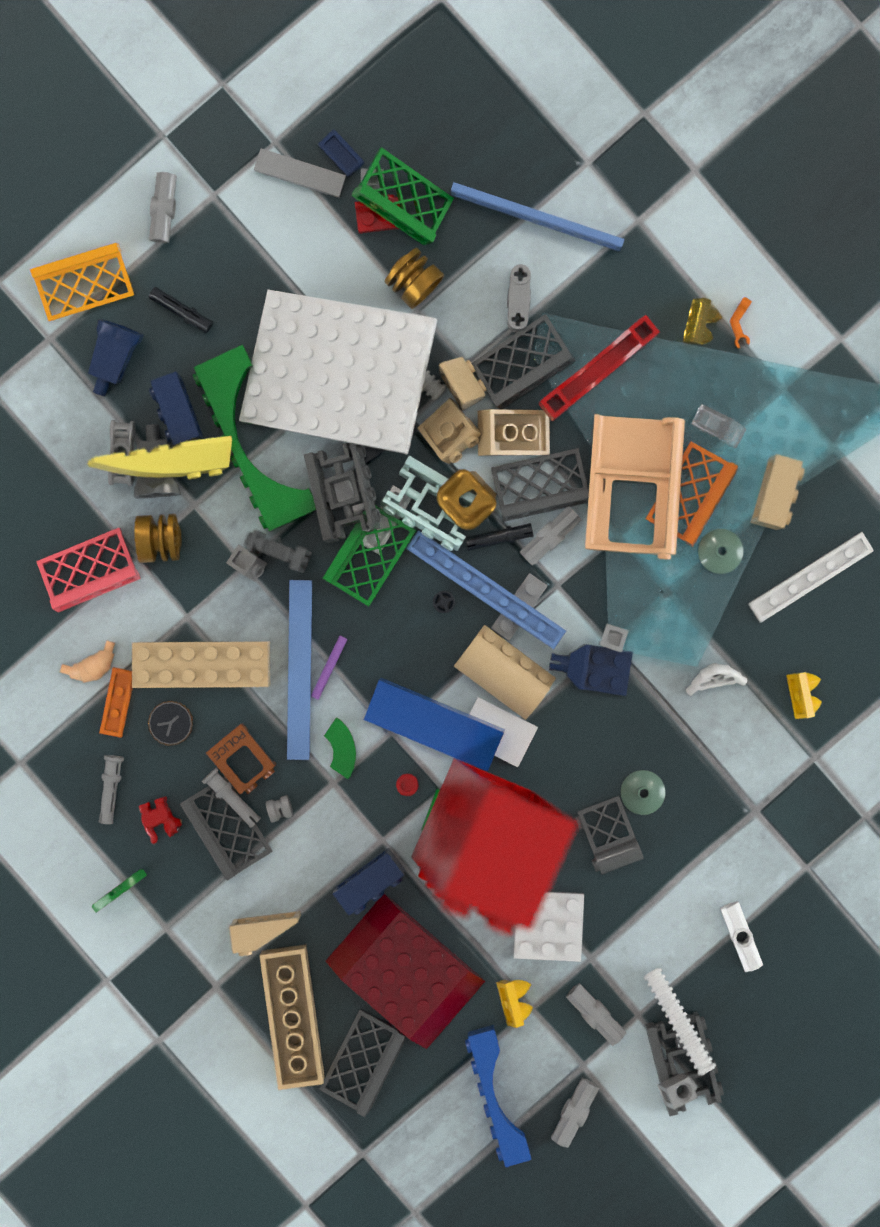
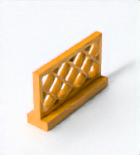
M113 243L30 269L48 321L135 295L119 243ZM114 258L118 259L120 265L116 275L105 269L108 261ZM104 262L102 267L96 265L98 263ZM93 265L100 269L95 281L83 276L88 266ZM82 269L81 273H78L75 270ZM103 271L115 277L109 289L97 283ZM121 271H122V274H123L124 279L121 278V277H119ZM72 272L79 276L73 288L62 282L66 273ZM61 275V277H60L59 280L53 278V277H56V276ZM81 278L93 283L88 295L76 290ZM51 279L57 282L52 294L44 291L41 281ZM117 279L126 283L127 293L119 295L112 291ZM60 284L72 290L66 302L55 297ZM95 286L107 291L104 299L101 301L90 297ZM74 292L86 298L82 307L76 308L69 304ZM110 293L115 295L114 297L108 298ZM53 299L65 304L61 313L52 316L49 306ZM88 300H91V301L95 302V303L86 305L87 302H88ZM67 306L72 308V310L65 312Z

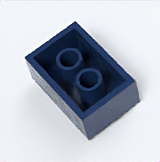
M173 372L151 380L152 387L149 388L153 401H156L160 406L157 409V413L161 422H164L168 430H165V435L169 444L177 446L181 445V442L204 439L182 377L177 372Z
M388 848L334 888L333 895L348 915H351L353 912L357 915L366 908L368 901L371 899L376 901L382 897L388 886L394 888L401 883L405 869Z

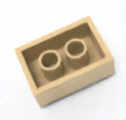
M778 454L768 458L750 523L774 530L785 528V525H789L792 517V512H789L791 503H795L798 496L796 485L798 481L802 480L804 475L803 461Z

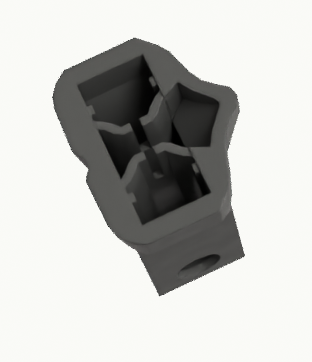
M146 425L147 441L137 442V450L145 449L147 453H150L152 449L163 445H168L170 449L167 439L160 440L159 425ZM137 476V482L134 487V497L136 499L181 495L180 487L174 477L155 478Z

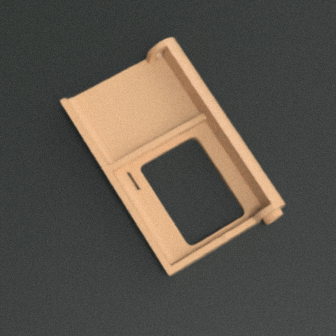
M594 415L585 549L658 555V559L670 560L671 556L676 555L685 428L684 419L670 417L663 418L662 420ZM613 481L656 484L654 536L651 545L609 541Z

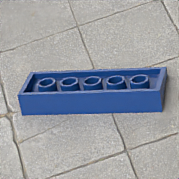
M380 678L364 717L365 721L487 772L505 731L501 727L383 678Z

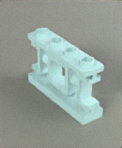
M409 456L399 472V475L407 479V482L398 496L388 490L381 501L383 511L391 516H399L403 519L402 522L411 528L415 526L421 529V533L427 538H436L441 541V545L450 551L453 549L458 551L466 537L457 531L458 526L455 524L449 535L437 529L443 518L454 523L443 510L436 519L418 508L427 492L437 497L439 488L448 478ZM415 476L427 482L421 493L410 487ZM468 491L460 496L459 502L464 504L465 507H469L476 495ZM404 495L416 501L410 512L398 506Z

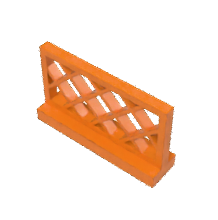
M690 442L683 454L682 470L689 469L692 481L681 483V487L693 484L696 496L683 499L680 490L679 504H682L684 515L678 517V520L686 519L688 527L683 535L677 532V538L693 547L737 473L738 466ZM695 449L700 452L703 461L690 465L688 456L691 450ZM716 461L724 465L720 473L709 474L707 463ZM704 465L707 476L694 480L691 468ZM712 478H716L715 481H714V483H713V485H712L711 479H712ZM709 480L710 490L708 493L698 495L695 483ZM705 497L701 503L699 498ZM697 499L699 505L697 512L687 514L684 502ZM656 502L646 517V520L652 524L655 521L652 517L655 514ZM689 517H693V519L691 520V522H690V524H689L688 518H689Z

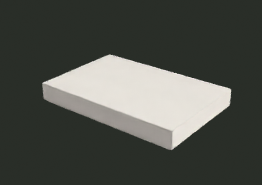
M478 697L469 714L505 729L494 756L518 767L538 727Z

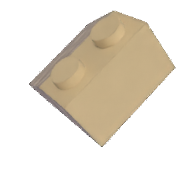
M463 357L439 364V374L461 411L484 399L486 396L484 392L487 391L482 380H476L473 372H475V369L469 360L465 361Z
M488 409L478 411V430L482 434L478 437V456L550 455L549 417L543 410Z
M301 911L234 919L229 926L232 953H239V956L251 955L252 951H256L298 923Z

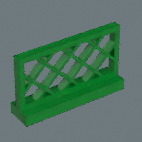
M382 147L379 148L361 183L351 195L422 245L433 243L436 237L435 233L454 199ZM382 156L389 161L390 170L381 171L379 161ZM403 170L406 172L409 182L399 184L396 171ZM392 173L394 185L385 187L382 174ZM370 177H378L380 189L374 190L367 185ZM415 184H423L427 195L418 197ZM410 185L413 198L403 200L400 187ZM395 188L398 201L391 202L387 197L386 190ZM438 195L446 200L442 208L435 209L433 196ZM428 198L431 211L421 212L419 199ZM414 201L417 214L410 215L407 213L404 203ZM432 213L434 223L431 229L424 224L422 215Z
M375 505L376 509L379 510L380 514L388 518L390 527L366 532L362 530L360 522L356 523L323 579L368 607L416 532L415 529L407 526L399 519L385 513L377 505ZM391 521L395 522L398 525L392 527ZM403 527L410 532L405 540L395 541L393 529ZM391 530L393 543L380 546L378 533ZM375 534L378 546L365 549L363 539L366 535ZM360 544H361L362 550L357 551V549L359 548V546H360ZM397 544H402V546L398 550ZM394 545L395 557L384 561L381 548ZM379 549L381 562L369 565L366 552ZM363 553L366 566L353 568L352 557L355 554ZM390 563L389 567L386 570L385 564ZM350 564V569L345 570L347 565ZM382 565L384 575L380 579L372 580L369 567ZM367 568L370 581L357 584L354 571ZM351 572L354 585L345 587L337 582L343 573ZM379 581L376 588L374 589L373 583ZM371 584L372 594L368 600L359 595L357 586ZM355 587L356 593L351 591L349 588Z

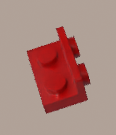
M387 195L391 202L398 201V197H395V195ZM360 201L355 202L359 233L399 229Z

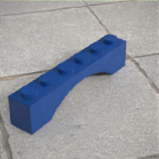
M491 1025L468 1032V1039L465 1040L468 1053L472 1052L475 1061H471L474 1075L479 1074L481 1082L477 1083L480 1096L485 1095L487 1104L483 1105L486 1117H491L493 1125L490 1126L493 1140L497 1139L499 1147L496 1148L499 1161H504L505 1167L531 1160V1154L525 1133L506 1117L494 1093L493 1073L500 1053L494 1026Z

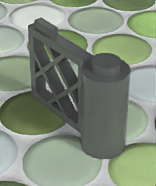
M619 796L577 812L578 816L575 817V820L578 823L579 830L584 829L595 857L591 860L595 872L600 871L601 875L644 859ZM617 802L620 810L616 819L604 814L607 805ZM604 807L602 812L596 810L598 808ZM591 811L599 814L600 817L596 826L587 824L583 814ZM620 815H622L624 822L619 821ZM603 816L615 821L610 833L598 829ZM620 823L626 826L629 836L619 838L612 835L616 824ZM588 827L594 829L592 835H591V833H590ZM596 831L608 835L605 845L596 848L593 841ZM611 837L617 839L616 841L609 843Z

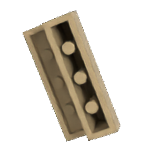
M486 625L481 628L454 665L455 668L525 720L540 704L556 679Z

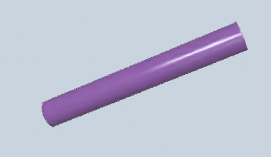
M339 635L311 694L313 698L319 700L346 644L347 638Z

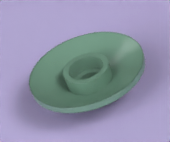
M712 530L699 543V560L710 572L717 574L731 572L742 560V543L738 536L729 530ZM719 547L725 548L726 553L724 555L718 553Z
M647 770L635 771L624 779L620 790L621 799L625 807L631 812L638 815L651 814L662 805L665 799V787L662 780L653 772ZM642 789H646L648 791V795L646 797L640 796V791Z

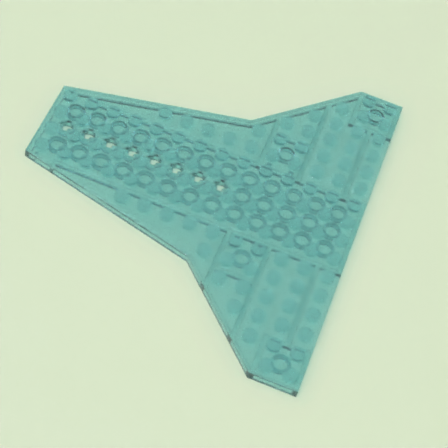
M546 314L576 362L547 380L552 389L554 390L574 375L625 331ZM546 322L539 325L538 336L547 337L549 327ZM654 338L567 410L591 448L595 414L662 420L663 418L670 417L681 418L685 420L683 454L690 442H693L729 463L732 462L738 466L737 473L693 547L677 538L678 545L682 547V550L677 551L676 555L671 556L670 560L658 559V555L605 551L608 624L629 631L622 651L698 666L765 528L750 522L768 458L778 454L803 461L802 468L805 470L802 480L797 482L796 488H798L880 434V384L773 363L678 341ZM537 339L534 351L543 353L546 340ZM550 341L547 354L556 355L563 349L559 343ZM533 354V359L537 366L541 364L542 356ZM692 449L688 456L690 465L703 461L701 453ZM716 461L707 463L710 475L720 473L724 466ZM704 465L691 468L694 480L707 476ZM689 469L682 470L681 483H684V479H688L690 476ZM712 478V479H711L712 485H713V483H714V481H715L716 478ZM620 480L612 482L608 534L610 542L651 545L653 543L654 524L647 521L646 517L656 502L657 486L655 483ZM709 480L696 483L698 495L708 493L710 490ZM693 485L690 488L686 486L680 487L683 499L696 496ZM705 497L699 498L701 503ZM697 499L688 501V503H691V507L686 508L687 514L697 512L699 508ZM679 505V517H680V516H683V515H684V511L682 510V506H681V505ZM689 517V518H688L689 524H690L691 520L693 519V517ZM681 519L683 520V524L686 525L687 529L688 526L686 519ZM682 529L679 533L683 535L686 529ZM715 529H726L738 536L743 546V557L740 564L731 572L717 574L707 570L701 564L698 556V546L701 539L708 532ZM719 547L718 553L724 555L726 553L725 548ZM670 563L674 564V568L677 569V573H673L672 576H668V572L665 571V567H669ZM668 585L670 586L669 590L673 591V594L664 598L663 593L660 591ZM661 607H664L665 612L668 613V616L663 617V620H659V616L656 615V611L660 610ZM656 629H660V634H663V639H659L658 642H655L654 637H651L652 632H656Z

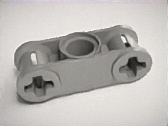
M522 264L514 266L511 270L508 288L507 325L515 333L527 326L530 310L531 273L529 268ZM518 272H522V275L525 276L522 281H518V277H516ZM516 316H519L520 320L524 321L520 323V326H515L516 323L512 321L515 320Z
M111 420L110 454H116L120 447L126 448L127 456H129V452L134 451L135 421L118 423L115 420ZM108 472L109 485L122 483L133 486L134 476L125 475V477L117 476L119 473Z

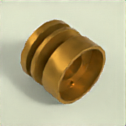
M414 248L408 254L401 257L391 268L390 273L384 280V283L388 286L396 282L392 288L395 293L403 288L406 289L401 299L411 309H414L425 300L444 278V274L434 264L426 269L423 268L427 262V257L422 256L418 259L421 254L418 248Z
M160 514L158 525H155L152 515L136 516L134 535L139 563L155 562L157 552H160L163 561H168L169 551L172 561L179 560L182 537L176 514L168 515V523L165 515Z

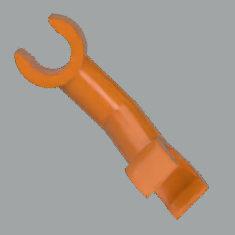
M746 297L741 300L730 318V325L736 338L734 344L737 349H740L738 343L740 338H744L747 345L750 344L749 337L744 335L739 323L752 302Z

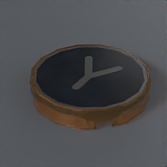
M162 702L155 706L150 713L148 720L149 731L153 738L161 744L168 746L180 744L192 733L193 716L190 710L180 702Z

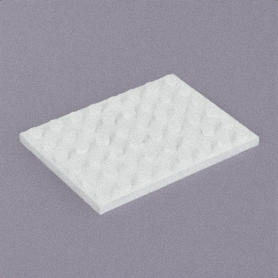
M267 290L252 359L253 367L250 368L239 421L408 454L437 319Z

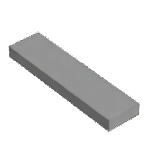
M260 148L254 167L255 172L340 198L346 180V175Z

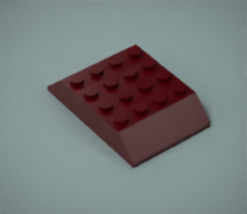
M386 894L378 899L326 959V963L347 986L408 1039L425 1049L433 1043L485 983L482 977Z

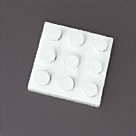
M548 892L532 930L529 931L519 926L515 927L514 959L581 962L584 893Z

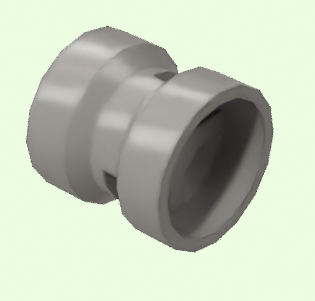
M288 795L282 796L276 801L273 799L266 801L267 812L272 823L279 821L282 817L290 818L294 816Z

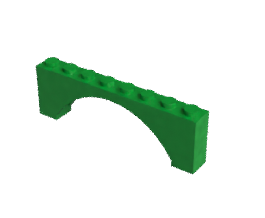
M241 345L193 367L196 372L193 374V378L197 386H202L205 391L202 397L207 407L211 406L215 413L211 416L216 427L221 426L224 435H221V437L231 436L232 438L231 450L234 455L230 456L235 468L240 467L243 475L240 476V479L245 489L249 487L252 496L249 498L254 509L259 508L262 516L258 518L263 529L268 528L270 532H273L316 512L313 494L309 488L305 490L295 489L268 478L251 463L241 447L235 423L236 402L242 383L250 368L253 367L245 347Z

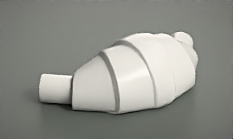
M712 663L700 670V673L693 679L691 685L686 688V692L692 696L698 690L703 691L723 685L738 683L744 686L747 683V678L729 665Z

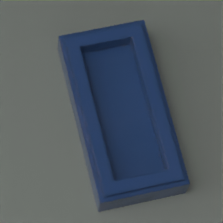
M335 129L318 143L320 149L347 178L364 164L361 157Z

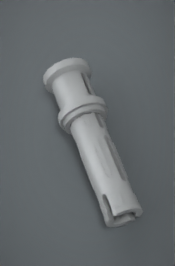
M104 755L106 762L104 773L101 776L104 781L99 823L113 824L118 782L122 779L120 769L124 757Z
M214 768L201 781L203 784H208L214 790L217 798L220 799L222 797L250 828L255 825L249 818L250 816L256 822L261 819L232 789L231 783L227 782L218 773L217 768Z

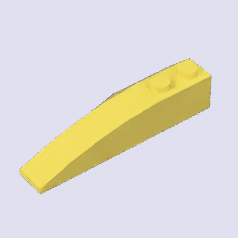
M231 436L181 442V445L174 446L172 449H169L168 445H163L152 449L150 453H147L145 449L129 452V456H125L124 452L93 457L87 463L89 467L140 477L164 478L187 476L188 479H196L205 473H209V476L221 475L222 471L229 467L232 438Z

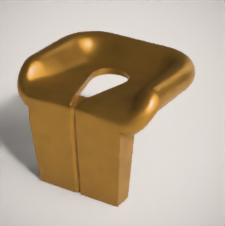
M461 469L455 472L439 488L437 502L440 508L458 527L471 530L478 527L495 510L497 494L476 471L469 472L466 469ZM473 489L477 495L469 507L461 506L459 503L460 496Z

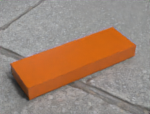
M112 668L100 734L123 737L132 693V671Z

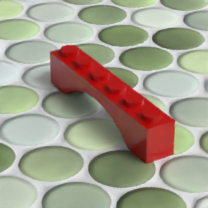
M645 314L595 358L539 402V406L554 421L653 340L660 331Z

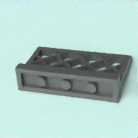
M545 314L471 364L485 385L495 406L498 409H504L576 362V360ZM544 322L549 327L547 337L536 335L537 327ZM523 336L531 337L528 350L517 348L518 340ZM535 338L546 340L543 353L532 351ZM550 341L559 343L563 349L556 355L547 354ZM504 348L512 350L509 362L498 360L499 353ZM516 351L527 353L524 365L513 363ZM531 354L542 356L539 366H528ZM485 361L493 362L491 374L482 373L478 366ZM497 363L508 365L506 377L494 375ZM512 366L524 368L521 378L517 380L510 379ZM493 379L505 381L503 389L495 394L491 388Z
M579 448L491 468L503 522L588 503L589 489ZM575 455L577 464L573 470L562 464L565 457ZM546 461H551L557 465L551 475L540 469ZM524 466H529L535 470L529 480L518 474ZM559 467L570 473L564 483L553 477ZM507 471L513 476L506 485L498 480L497 472ZM537 472L548 478L542 488L531 482ZM574 475L581 480L583 487L573 489L567 483ZM515 477L526 483L520 493L510 487ZM551 480L562 486L556 494H551L545 490ZM529 485L540 491L534 499H529L523 495ZM507 490L518 496L514 503L504 505L503 496Z
M207 786L181 802L180 806L223 876L228 881L273 851L256 823L252 828L250 837L238 834L240 821L244 820L240 816L237 818L226 815L227 803L225 804L223 814L211 812L213 798H219L214 796V790L212 795L205 794L212 789L210 786ZM200 796L211 797L208 811L198 809L194 800ZM201 812L207 813L206 820ZM209 814L222 816L219 830L210 828L208 825ZM225 817L238 820L235 833L222 830ZM213 831L219 832L218 838H216ZM254 831L256 832L259 839L253 838ZM221 833L234 836L231 849L222 847L219 843ZM237 836L250 839L247 852L234 850ZM252 840L262 842L266 849L259 855L249 853ZM224 850L231 851L229 857ZM233 852L246 855L244 864L235 869L231 862ZM248 856L254 857L253 859L248 861Z
M360 1009L319 1090L357 1111V1114L365 1117L369 1114L407 1037L397 1028ZM363 1016L370 1020L372 1029L361 1033L359 1021ZM386 1029L393 1034L389 1041L381 1043L377 1031ZM374 1032L377 1045L366 1048L362 1035ZM359 1037L362 1049L351 1052L348 1044L350 1039ZM387 1045L383 1052L382 1046ZM378 1048L381 1055L379 1061L370 1063L367 1051ZM363 1052L367 1065L356 1068L352 1055ZM349 1057L352 1069L341 1072L338 1064L340 1059ZM368 1068L371 1076L369 1081L360 1083L357 1071ZM353 1072L357 1085L346 1088L342 1075ZM338 1077L342 1089L333 1091L326 1087L330 1079ZM358 1088L360 1099L357 1104L349 1100L348 1090Z

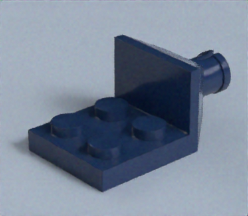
M583 644L570 652L569 655L551 653L550 660L559 661L560 664L550 663L549 670L566 673V676L578 689L626 696L633 652L625 650L617 652L606 647Z

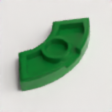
M336 717L324 735L333 748V760L330 768L349 779L356 762L355 742L348 727Z
M143 869L138 870L92 904L93 910L97 913L147 876Z

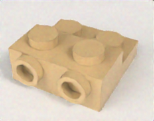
M451 398L417 428L439 458L448 464L458 462L463 456L462 452L467 447L472 448L479 442L478 437L482 435L470 418L464 415Z

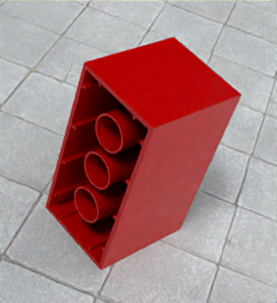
M454 758L411 858L420 868L418 877L427 881L425 886L435 891L433 896L443 901L441 906L444 909L468 918L472 908L477 910L476 914L487 919L485 922L487 926L511 936L516 926L529 931L532 930L578 823L536 792Z

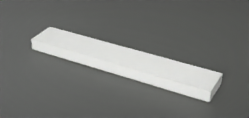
M860 532L751 601L748 605L759 623H761L874 550L863 532Z

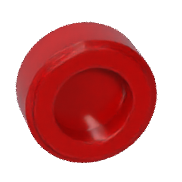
M405 773L397 779L396 788L401 795L411 796L418 790L419 783L413 774Z

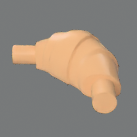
M107 640L104 651L99 650L94 655H90L81 662L75 663L72 667L62 664L60 673L70 675L71 679L83 681L84 683L101 679L111 669V663L115 655L112 653L115 643Z

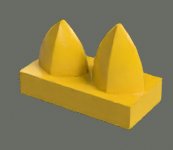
M806 672L786 675L795 719L814 717L822 702L818 698L811 696L810 691L816 688L821 679L816 675Z
M502 980L496 982L507 1026L515 1028L523 1026L524 1020L529 1017L533 1007L527 1003L518 1002V999L527 993L531 984L523 980Z

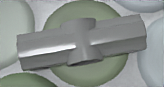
M157 172L155 193L150 203L151 226L149 240L156 243H169L171 222L175 216L176 200L174 197L177 176L169 172Z
M568 506L552 522L547 523L536 534V537L520 551V554L533 566L549 550H553L565 538V535L581 521V518Z
M580 983L568 992L566 998L582 1013L581 1016L594 1030L597 1029L612 1046L623 1039L626 1034L624 1028L614 1020L609 1010L598 999L595 1000Z
M581 1078L573 1096L566 1101L562 1109L561 1118L551 1136L553 1141L563 1147H569L579 1126L582 1127L588 1117L589 1107L599 1090V1086L588 1079Z

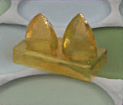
M707 298L692 300L683 343L689 345L705 344L714 339L712 333L706 327V323L717 322L723 317L711 305L712 300Z

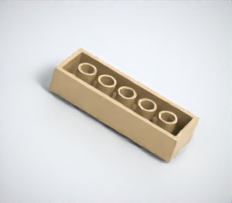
M270 641L132 643V688L270 686Z
M305 944L262 950L260 962L278 1090L323 1084L325 1075L307 946Z

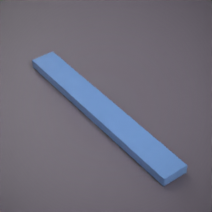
M453 182L451 188V196L616 251L621 250L624 242L623 238Z
M417 531L406 547L411 553L553 650L567 632L433 539L424 536L421 531Z
M289 580L287 759L310 760L312 580Z

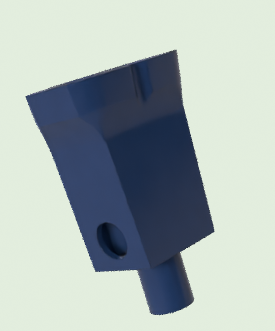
M98 319L96 328L97 341L88 374L97 377L93 393L106 396L110 382L114 384L121 383L133 351L141 343L144 335L129 327Z

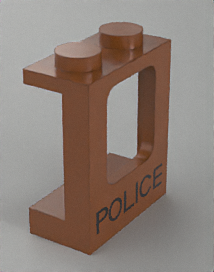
M243 723L206 752L239 794H242L244 791L249 794L258 786L255 782L261 777L266 780L275 772L273 767L277 765L250 735ZM242 746H247L263 765V770L248 783H243L226 762L227 758Z

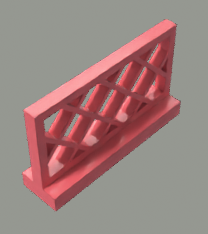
M120 528L36 561L50 597L51 607L58 613L141 579ZM117 535L120 541L117 549L114 550L107 547L106 544L109 538ZM91 545L100 547L95 559L85 555L88 547ZM104 549L115 553L110 565L99 561ZM69 554L79 555L75 567L65 564ZM118 555L125 557L129 566L122 569L113 567ZM83 558L94 561L89 573L79 570ZM52 561L59 564L54 576L46 573L44 567L45 564ZM98 563L108 567L105 576L100 578L93 575ZM63 566L73 570L68 582L58 578ZM77 572L87 576L84 584L81 586L72 584ZM56 580L67 584L63 593L55 596L53 587Z

